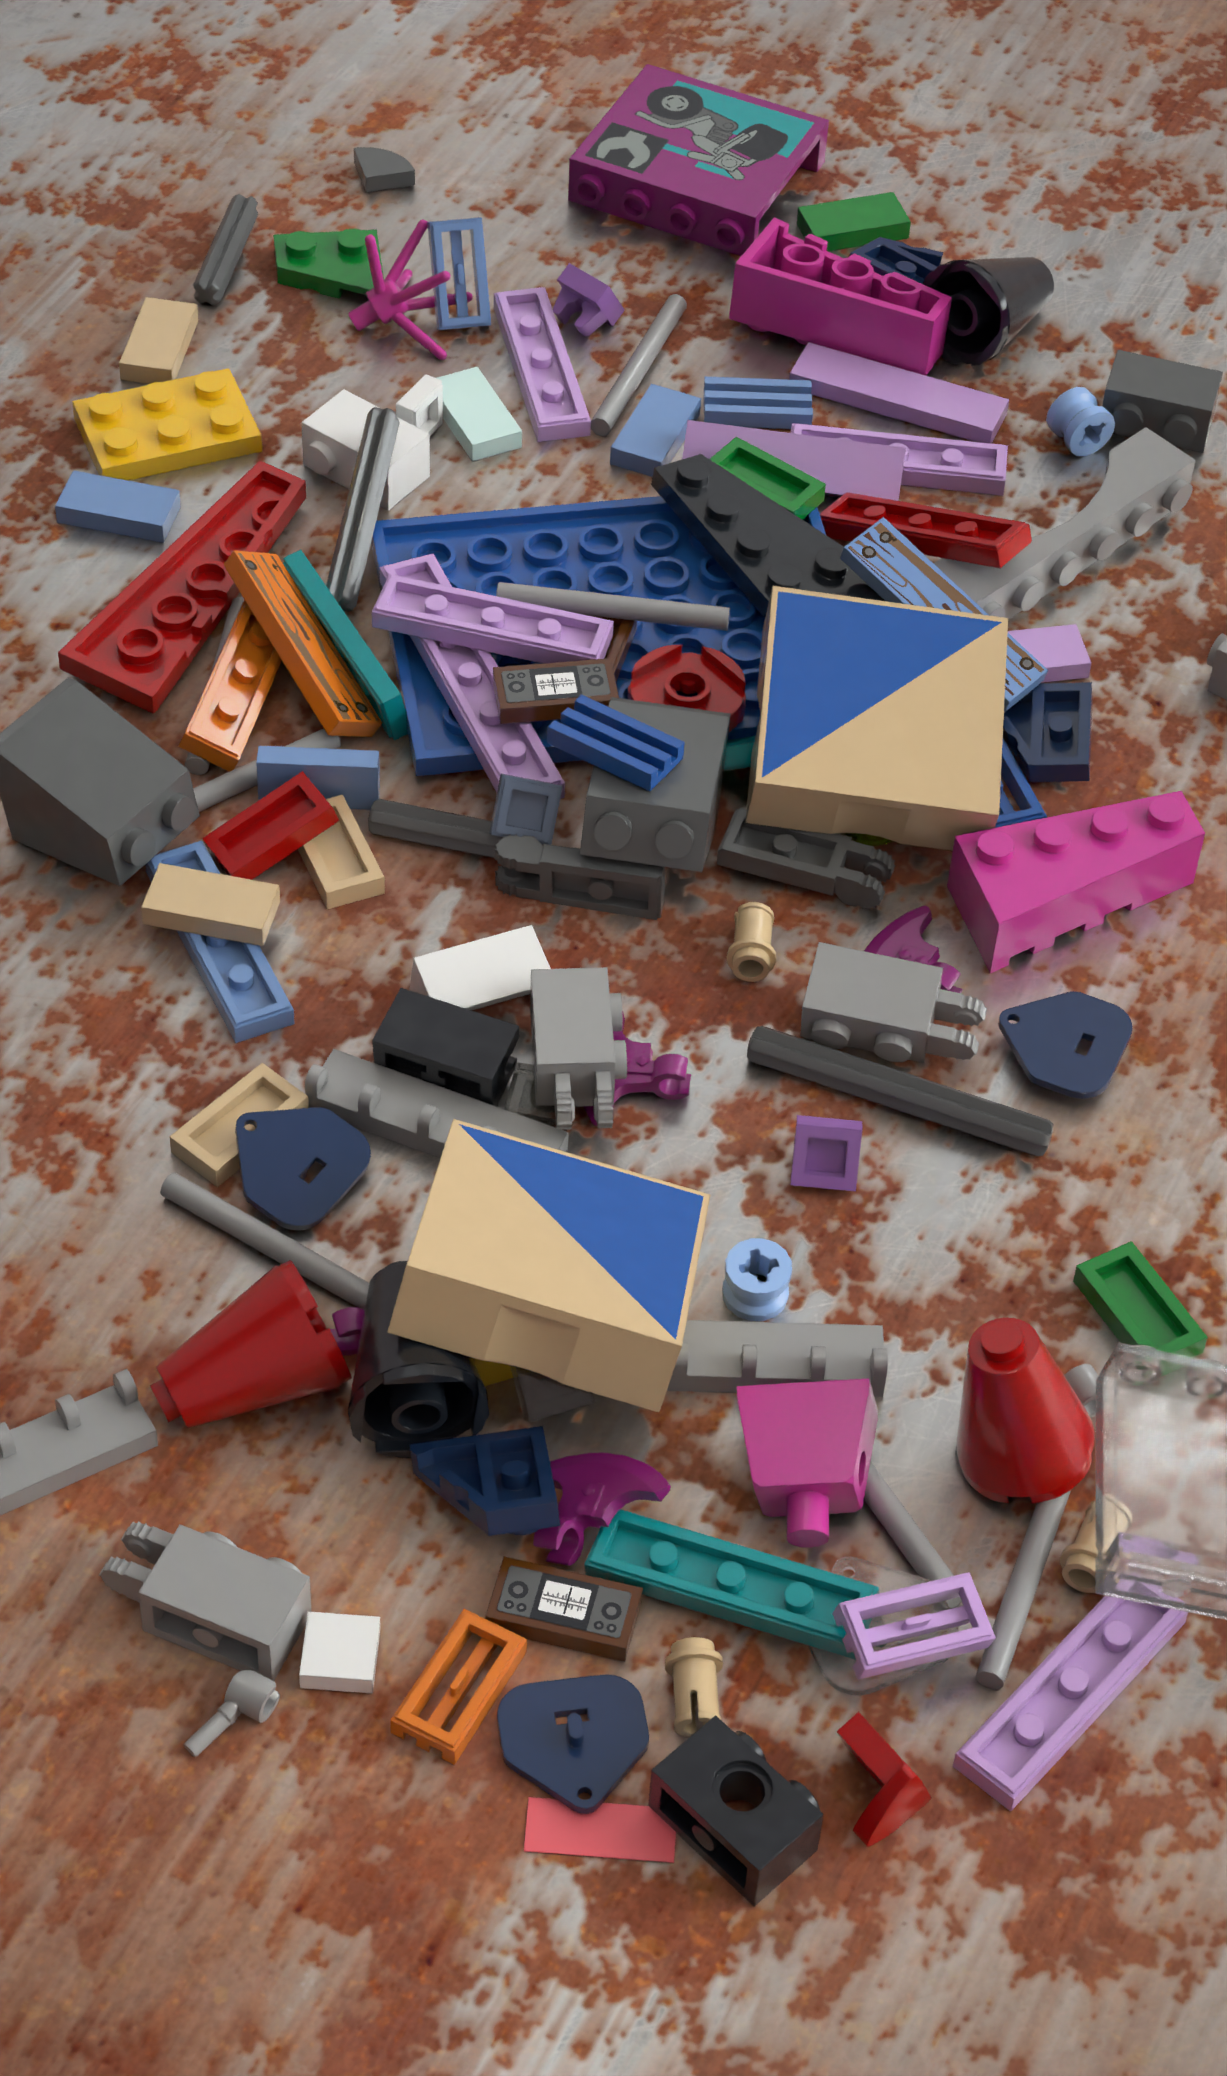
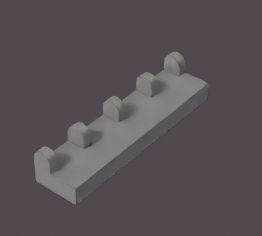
M336 1049L332 1050L323 1066L313 1064L306 1076L305 1094L309 1099V1108L322 1107L329 1109L357 1129L441 1158L453 1119L566 1152L568 1149L569 1132L557 1130L556 1127Z
M687 1320L682 1347L667 1391L737 1393V1386L869 1378L874 1397H883L888 1369L887 1348H884L883 1326Z
M128 1369L113 1374V1386L74 1402L70 1394L55 1399V1411L9 1430L5 1422L0 1423V1516L158 1446L157 1431L138 1400L137 1387Z

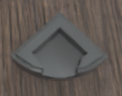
M354 148V164L366 192L415 185V169L404 157L380 148Z

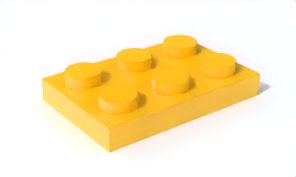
M229 368L206 371L198 375L165 382H153L146 386L112 393H101L93 397L72 401L75 422L98 475L129 481L262 452L261 433Z

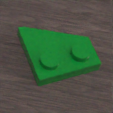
M351 228L333 232L309 233L297 231L291 234H274V255L278 284L298 289H312L322 295L338 299L343 294V289L367 295L366 292L374 288L365 244V237L371 234L375 237L382 268L377 229L360 230Z

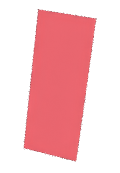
M528 1798L524 1852L674 1863L676 1831L649 1806L602 1803L594 1812L580 1814L557 1799Z

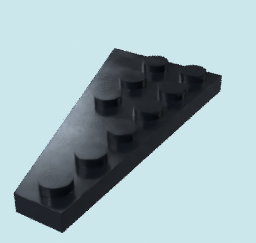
M699 454L654 468L652 487L764 618L766 617L772 586L885 601L840 559L844 548L842 545L704 455Z

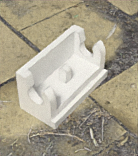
M529 925L414 957L409 990L462 1008L475 1010L530 994L531 969L551 968L533 926Z

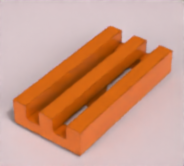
M463 1609L391 1718V1733L402 1739L408 1734L416 1738L417 1747L427 1752L434 1747L442 1751L443 1760L455 1765L527 1653V1639L473 1612ZM474 1633L482 1637L428 1721L419 1718L418 1716L471 1635ZM497 1646L503 1647L500 1655L451 1731H445L444 1728Z

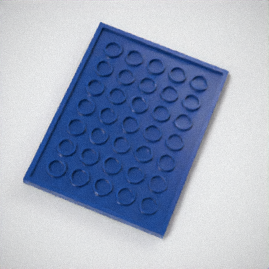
M661 496L376 521L371 545L380 592L383 588L380 583V567L434 554L452 587L496 596L498 583L504 582L729 607L730 616L727 631L637 621L636 633L616 681L619 698L628 699V687L635 664L644 655L657 648L682 644V653H696L700 655L702 646L712 648L734 660L743 671L746 682L745 716L743 721L728 733V740L756 736L760 720L757 688L765 618ZM816 507L803 520L826 535L818 507ZM388 630L399 691L407 712V732L416 776L484 770L411 637L407 634ZM490 652L498 667L542 664ZM676 691L678 695L684 697H694L698 695V693L685 694L683 692ZM554 720L530 722L553 763L582 760L547 743V727Z

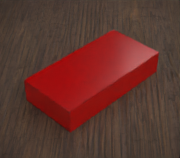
M302 771L203 837L202 840L209 853L228 876L253 880L339 822V819L332 805Z

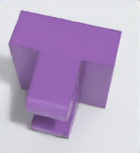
M570 263L557 279L562 288L553 307V312L561 323L566 324L574 313L582 311L574 325L580 334L585 337L590 336L604 323L613 327L625 311L608 285Z
M797 1115L791 1185L856 1191L862 1121Z

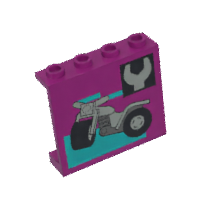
M646 64L569 158L568 201L742 256L758 237L759 220L797 169L801 167L818 172L824 164L829 120Z

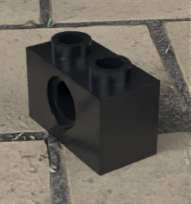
M716 1715L651 1770L648 1806L754 1907L818 1850L824 1814L820 1811L819 1805L811 1792L796 1780L787 1781L766 1762L763 1751L748 1734L742 1731H732ZM732 1800H742L752 1804L755 1809L736 1811L725 1803Z

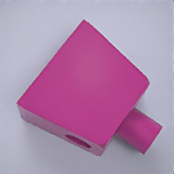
M869 1378L737 1386V1400L753 1487L763 1515L769 1517L787 1516V1541L794 1546L812 1548L826 1544L829 1541V1514L855 1513L863 1506L878 1422V1409Z

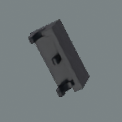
M400 988L372 1040L374 1063L498 1107V1103L516 1067L517 1058L510 1055L513 1053L520 1037L519 1026Z

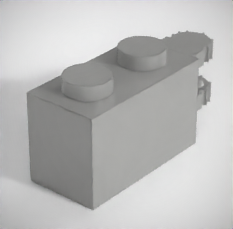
M819 942L802 1006L800 1037L812 1039L815 1043L832 1049H842L847 1046L874 1052L880 1058L891 1062L912 1060L924 1063L926 1053L947 1058L954 1057L956 1060H971L974 1055H977L979 1042L975 1035L962 1029L956 1030L953 1027L938 1025L933 1022L936 1019L955 1024L962 1023L964 1026H978L979 1023L985 1021L987 1008L983 1001L978 1000L977 997L973 998L970 995L964 996L961 993L940 989L943 973L942 967Z
M607 967L531 969L530 1019L536 1108L555 1107L557 1130L572 1129V1122L575 1119V1107L593 1106L597 1127L612 1128L615 1079H626L627 1077L625 1040L613 1039L614 1031H622L621 993H609Z
M133 1521L122 1536L121 1541H123L127 1551L132 1552L134 1556L136 1555L140 1559H146L155 1566L153 1569H149L132 1561L128 1562L125 1558L120 1559L118 1556L116 1558L111 1556L99 1573V1576L102 1577L105 1585L109 1586L112 1591L124 1594L127 1598L140 1603L143 1631L240 1671H256L274 1681L306 1626L308 1612H312L310 1576L303 1574L296 1566L284 1559L276 1557L265 1559L240 1549L230 1539L216 1532L208 1531L201 1533L180 1524L175 1533L171 1534L154 1526L149 1527L146 1523L142 1524L139 1521L135 1523Z

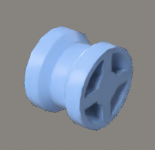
M1075 387L1067 390L1052 403L1047 412L1046 422L1048 427L1057 436L1064 437L1065 446L1076 456H1087L1095 453L1109 441L1114 432L1115 420L1113 415L1103 406H1098L1096 397L1085 387Z
M750 1238L737 1243L729 1251L725 1260V1279L722 1285L723 1301L728 1310L737 1317L748 1321H765L776 1317L784 1310L789 1297L788 1285L792 1276V1261L786 1250L776 1242L764 1238ZM756 1274L764 1275L766 1282L758 1280Z

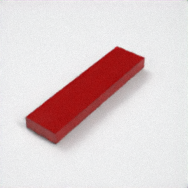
M846 492L820 513L825 533L833 539L851 542L884 517L924 555L995 568L1003 567L1032 542L1030 524L1025 522Z

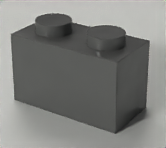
M1117 350L1102 405L1114 417L1115 428L1113 434L1130 438L1147 427L1177 448L1203 453L1215 413L1223 371Z

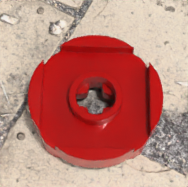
M682 644L667 645L647 653L637 661L631 673L628 699L731 714L730 732L743 721L745 716L746 682L744 673L738 664L718 650L702 646L700 655L696 653H682ZM676 691H680L685 694L698 693V695L694 697H684L678 695Z

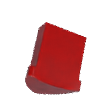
M857 1712L836 1732L853 1757L881 1786V1789L871 1800L853 1828V1832L867 1847H870L896 1831L925 1806L932 1797L916 1773L861 1713Z

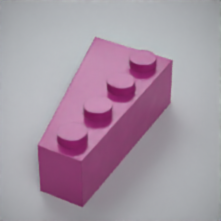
M774 217L735 263L729 319L747 324L753 330L775 332L795 338L797 342L803 345H807L810 342L927 376L943 353L952 297L897 272L881 276L874 272L870 260L855 253L848 258L839 257L827 251L828 241L813 234L807 235L805 241L788 233L789 224Z
M1182 791L957 835L954 839L947 887L991 974L1008 966L1010 957L1028 949L1032 954L1038 953L1053 946L1055 937L1072 929L1080 927L1085 932L1103 924L1105 915L1124 907L1132 911L1194 883L1205 832Z

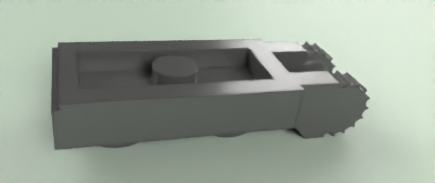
M739 808L735 810L718 849L717 865L832 896L835 893L846 905L861 906L862 909L868 908L869 910L872 907L876 908L877 905L880 906L885 894V886H882L881 882H886L887 879L890 880L896 866L894 865L895 860L891 858L892 855L887 854V851H881L880 848L876 850L873 846L854 842L852 837L837 833L824 834L745 823L747 809Z
M509 834L506 837L502 836L501 840H497L498 844H495V860H497L498 864L502 865L498 866V870L495 871V885L498 886V891H503V894L507 893L509 896L515 894L516 897L540 900L541 902L652 920L661 918L665 894V867L580 855V848L544 844L543 846L534 836L527 835L519 837L517 834Z

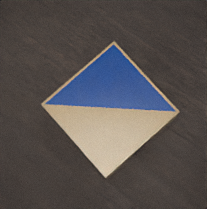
M772 586L762 632L757 688L760 720L751 755L745 823L824 834H868L886 838L900 844L953 851L955 836L995 828L1000 808L1008 618Z
M453 1119L410 1252L387 1333L482 1361L521 1367L547 1376L564 1385L660 1412L683 1343L710 1194Z

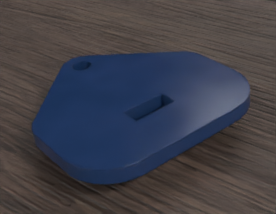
M1076 991L1008 1008L1001 1012L998 1022L999 1029L1032 1083L1078 1099L1096 1097L1107 1089L1131 1039L1133 1029L1131 1019L1123 1009L1115 1004ZM1009 1020H1014L1017 1023H1010ZM1082 1039L1092 1042L1086 1056L1077 1053V1048Z
M316 1107L248 1112L242 1114L236 1121L235 1134L243 1195L249 1204L284 1228L306 1230L318 1225L364 1175L369 1166L371 1150L365 1136L329 1109ZM251 1124L254 1125L256 1129L253 1131H248L245 1129V1126ZM316 1161L324 1168L308 1184L304 1179L307 1176L308 1169Z
M604 1674L522 1684L511 1689L502 1698L498 1707L497 1723L505 1764L511 1770L580 1814H589L597 1810L648 1749L649 1730L642 1696L631 1682L616 1675ZM587 1714L588 1721L582 1722L580 1715ZM568 1716L567 1724L556 1725L555 1718ZM581 1793H588L591 1796V1798L588 1800H582L578 1797V1795H580Z

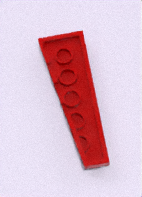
M260 460L58 652L60 670L154 714L225 615L232 600L240 593L228 574L224 563L234 550L259 553L269 552L306 499V480Z

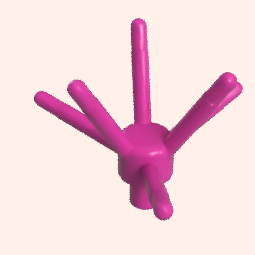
M422 219L418 222L385 280L375 237L371 234L365 237V244L374 288L366 292L369 299L367 302L348 313L352 323L358 331H361L379 319L384 324H388L393 320L439 360H445L447 357L446 351L403 315L407 311L434 308V296L411 298L448 281L451 277L448 271H442L403 289L413 275L410 269L404 270L428 228L427 221ZM466 292L467 303L473 299V295L470 292ZM447 294L448 306L456 304L455 294Z

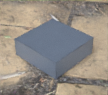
M501 773L489 833L500 837H506L509 834H517L519 837L523 835L534 836L541 844L551 845L563 786Z

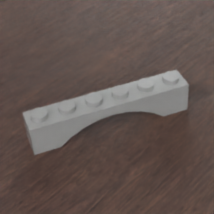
M1145 427L1109 451L1102 486L1085 508L1069 521L1046 533L1032 537V542L1003 567L995 568L945 558L939 559L934 564L988 615L1008 618L1009 620L1021 611H1028L1033 608L1042 597L1060 585L1066 586L1071 583L1077 574L1095 562L1106 560L1116 548L1134 536L1140 537L1145 534L1154 523L1169 513L1180 511L1192 494L1191 480L1196 460Z

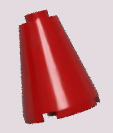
M291 1260L279 1266L275 1265L156 1366L161 1380L151 1384L150 1388L168 1422L182 1417L186 1427L191 1428L340 1388L341 1384L352 1379L346 1361L330 1328H326L316 1309L318 1307L316 1301Z
M1016 1318L991 1320L981 1325L973 1333L968 1344L956 1441L961 1471L968 1483L976 1491L998 1502L1009 1503L1007 1496L1030 1497L1031 1503L1034 1504L1056 1499L1073 1489L1090 1469L1095 1441L1092 1420L1041 1338L1030 1324Z

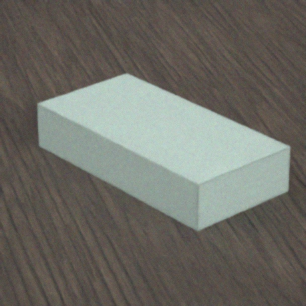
M478 367L436 378L441 380L443 385V419L472 462L522 448L521 428Z

